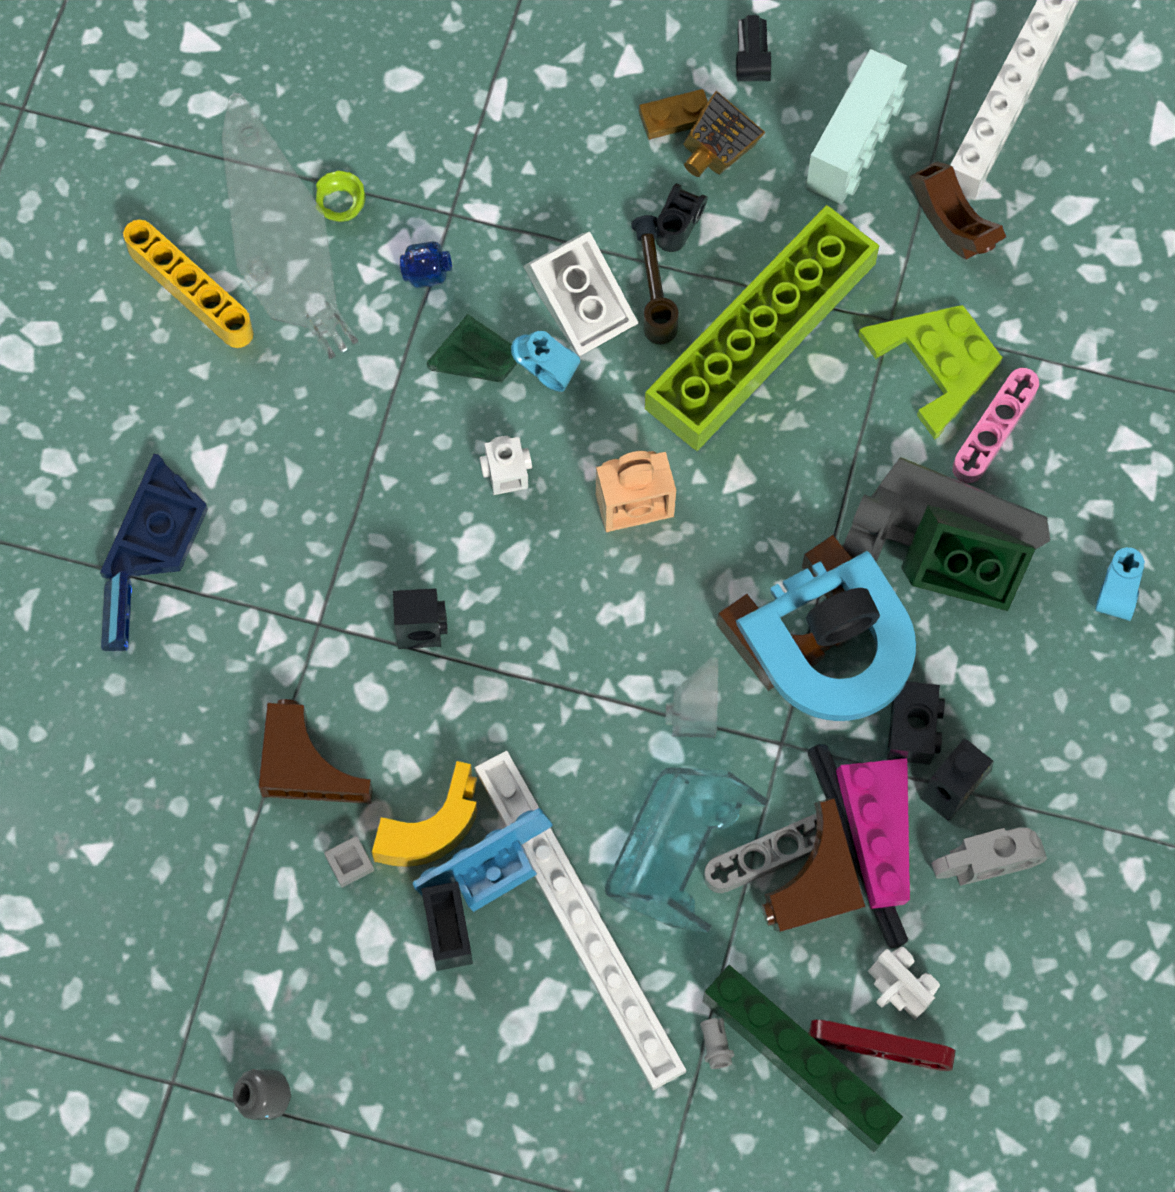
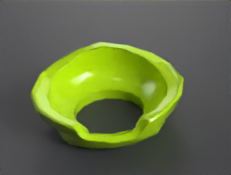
M334 171L327 173L318 180L316 184L315 209L329 220L336 222L349 221L355 218L364 207L366 200L364 186L361 180L354 174ZM336 191H345L351 195L353 203L347 211L338 213L324 207V197Z

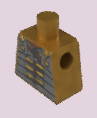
M715 91L683 144L692 153L684 163V166L689 173L696 177H700L707 167L720 175L753 148L765 131L719 92Z

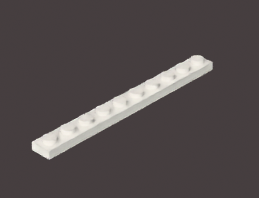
M508 751L475 767L478 778L506 827L514 823L522 813L539 808ZM551 828L522 844L537 873L534 876L537 884L652 1091L686 1073V1068Z

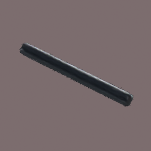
M819 744L808 750V757L826 799H835L852 862L867 896L836 774L837 767L826 744ZM895 906L872 909L889 948H898L908 942L907 934Z

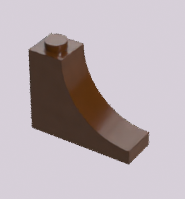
M280 699L277 703H267L259 789L262 797L372 804L373 789L370 779L354 777L339 771L326 762L316 751L308 736L307 714L304 705H299V702L291 699Z
M825 799L814 803L817 817V832L813 849L803 868L788 883L775 891L764 894L766 903L761 905L764 919L768 926L773 925L775 931L782 932L865 907L835 799Z

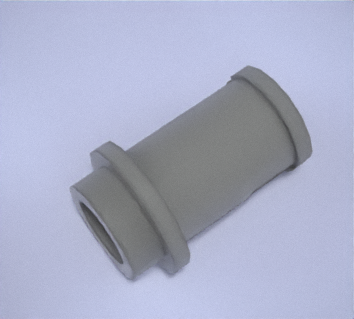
M717 1018L701 1022L700 1027L707 1055L704 1056L705 1062L709 1063L711 1069L730 1066L732 1064L731 1058L734 1057V1051L729 1050L724 1019L719 1018L717 1020Z

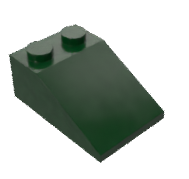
M927 505L901 568L910 584L914 587L1008 611L1036 549L1033 545L962 514Z

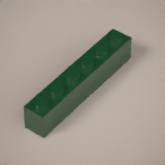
M728 965L705 990L702 1000L704 1004L720 1018H723L730 1027L872 1152H875L898 1126L903 1118L898 1111L731 965Z

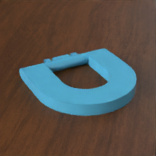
M866 551L828 572L821 562L812 565V569L817 577H813L808 568L793 575L782 583L787 591L786 593L783 592L779 584H776L770 588L771 595L775 598L774 601L736 620L741 634L779 694L798 710L816 718L830 721H850L861 719L880 711L901 692L914 664L916 639L910 616L872 555ZM840 585L845 591L860 587L867 588L880 614L877 622L869 628L876 645V655L873 662L861 674L846 679L830 678L813 669L780 618Z

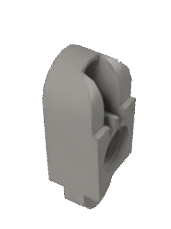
M1005 828L963 839L959 847L949 851L950 854L934 860L931 864L937 879L957 876L960 886L1032 868L1045 862L1047 856L1042 841L1035 831L1029 828H1015L1006 831Z

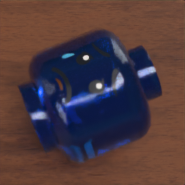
M437 241L411 244L406 248L405 254L400 255L401 274L404 281H409L414 288L441 285L446 280L447 272L452 271L450 252L443 251Z

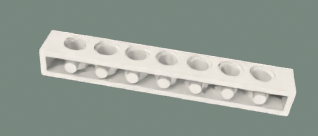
M1037 0L951 163L964 196L973 200L978 196L1079 0Z

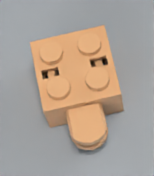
M635 451L625 454L619 459L606 461L601 466L596 467V498L605 532L674 517L676 487L666 452Z

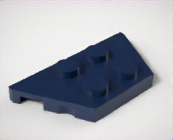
M153 454L102 566L100 574L103 578L111 579L118 573H120L119 578L181 571L208 511L207 504L187 487L186 482L178 474H175L158 454Z

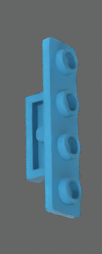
M541 808L526 811L514 823L503 829L490 832L483 841L475 846L456 852L451 860L441 866L427 869L412 884L415 890L422 896L421 888L458 882L468 907L474 912L537 875L522 844L551 828L553 824Z

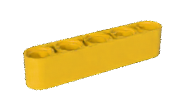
M139 219L127 224L123 232L129 255L137 264L227 345L233 348H242L251 342L254 333L250 316L241 304L149 222ZM142 238L148 239L146 242L142 244L135 243L137 240ZM162 260H172L167 265H158ZM186 281H195L191 286H181ZM211 302L219 303V305L215 308L205 307L207 304ZM233 324H243L238 330L229 329Z

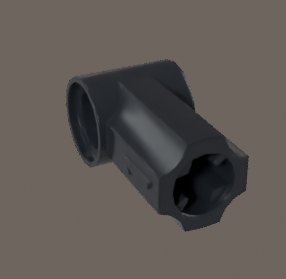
M748 15L746 18L738 20L739 51H737L736 79L737 81H771V51H768L767 20L760 18L759 15Z

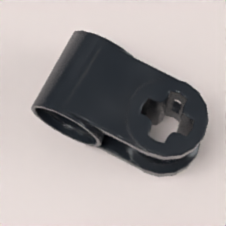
M677 183L673 186L657 220L656 243L659 248L667 252H676L685 245L692 229L704 212L708 196L702 194L699 197L683 190L682 185ZM666 229H676L677 232H669Z

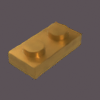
M699 89L639 105V113L648 140L692 129L708 102L704 90Z

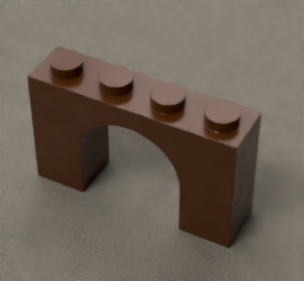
M831 535L804 554L802 568L804 570L808 568L813 577H817L812 569V565L821 562L828 572L852 558L834 535ZM840 585L825 593L824 596L827 599L845 590ZM746 594L718 613L717 626L769 691L774 686L736 624V620L759 609L750 596ZM813 633L804 635L791 634L811 667L818 664L825 657V651L834 645L840 648L852 639L850 638L834 645L821 646L817 644Z

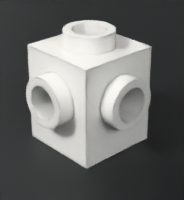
M500 436L494 438L491 442L484 443L485 456L479 457L483 478L490 477L493 494L497 495L528 489L527 469L532 468L529 449H522L520 438Z

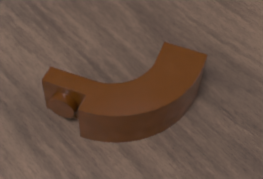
M937 161L909 176L917 199L928 220L947 246L960 257L967 260L976 254L989 252L996 247V243L1007 238L1002 225L983 219L970 206L961 190L953 166Z

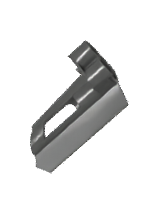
M900 457L871 497L864 494L843 548L852 559L868 551L875 562H877L886 539L910 546L927 505L962 514L1033 545L1035 549L1050 542L1051 539L1048 518L1046 516Z

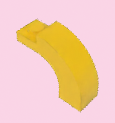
M456 761L447 799L443 807L431 818L422 822L406 823L381 817L372 849L374 862L399 867L419 866L438 860L462 842L470 831L477 815V803L466 800V798H473L477 777L472 776L471 764Z

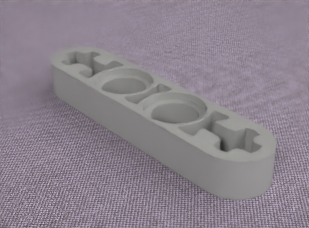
M816 814L713 858L705 867V884L715 893L729 892L810 856L816 835L808 838L807 843L809 847L806 848L803 836L798 830L802 829L804 836L811 834L814 831L815 824H817ZM782 837H791L797 842L798 849L795 853L786 855L778 850L777 842ZM756 851L762 854L765 863L760 869H750L745 865L744 856L748 852ZM735 858L737 859L738 869L744 875L738 877V871L735 870L727 875L726 883H722L720 879H712L716 867H720L722 871H727L733 868L734 862L732 859Z

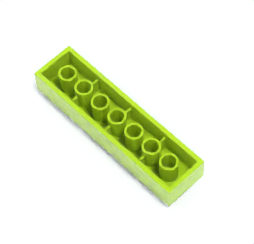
M826 205L645 392L644 409L694 450L698 451L876 264L880 245Z

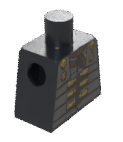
M964 738L933 774L920 799L947 821H950L992 771L994 761ZM942 787L943 789H945L950 794L951 798L944 796L938 788Z

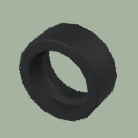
M860 587L838 593L822 601L808 612L806 620L817 644L828 646L846 641L869 629L877 622L880 614L869 590Z

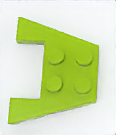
M963 305L866 326L859 329L858 333L859 338L875 359L905 342L941 389L944 395L920 408L917 412V417L934 440L943 433L944 428L959 414L971 396L975 395L1001 364L1003 358Z

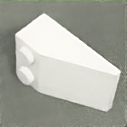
M591 232L582 233L523 266L541 300L578 356L638 324Z

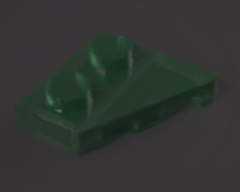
M467 314L427 361V368L435 372L502 383L518 363L511 354V343Z

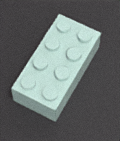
M872 49L869 50L811 154L806 189L841 205L848 194L852 196L855 194L861 181L859 174L862 168L868 169L876 153L874 147L877 141L882 143L889 131L890 124L888 122L891 115L897 116L903 106L905 98L902 96L908 85V80L904 79L907 65Z

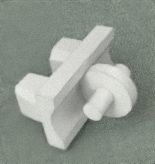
M900 947L893 952L886 949L868 970L876 979L874 985L883 994L876 1003L883 1008L891 1002L899 1011L904 1008L916 1020L935 999L933 995L940 987V984L931 974L924 973L919 979L914 977L908 969L915 961L913 956L904 947Z

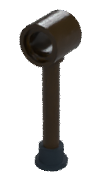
M643 215L635 218L631 225L632 229L636 231L637 240L642 244L651 300L644 309V334L649 341L655 344H666L671 342L677 335L679 312L676 304L670 299L664 298L655 246L658 218L652 215ZM663 318L668 322L659 324L654 322V320Z

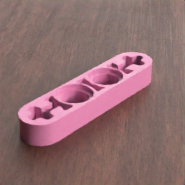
M1019 368L1009 375L956 455L953 463V473L958 480L964 483H974L983 476L1034 399L1039 387V378L1035 372L1028 368ZM1023 380L1029 383L1028 387H1025L1018 399H1016L1013 395L1018 383L1020 384ZM1000 405H1008L1013 409L1014 416L1010 419H1002L996 414L995 409ZM983 431H989L995 435L997 442L992 446L982 445L978 440V434ZM975 451L979 456L974 468H971L969 471L964 470V463L970 461Z

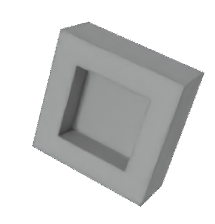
M357 836L324 852L341 888L374 872V867Z

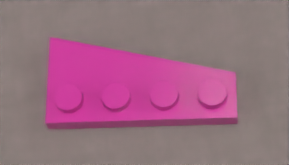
M907 758L840 765L836 770L870 908L905 905L910 900Z

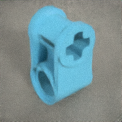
M535 331L530 335H521L513 341L511 346V354L518 364L536 376L543 385L558 392H563L580 364V358L577 354L564 347L545 331Z
M1126 547L1115 553L1107 569L1106 577L1098 596L1096 612L1131 621L1138 600V589L1145 563L1142 554L1138 550ZM1122 564L1128 565L1129 573L1123 571Z

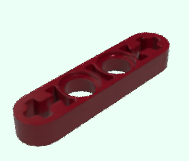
M816 1019L810 1022L808 1034L822 1046L933 1070H953L956 1050L951 1047Z

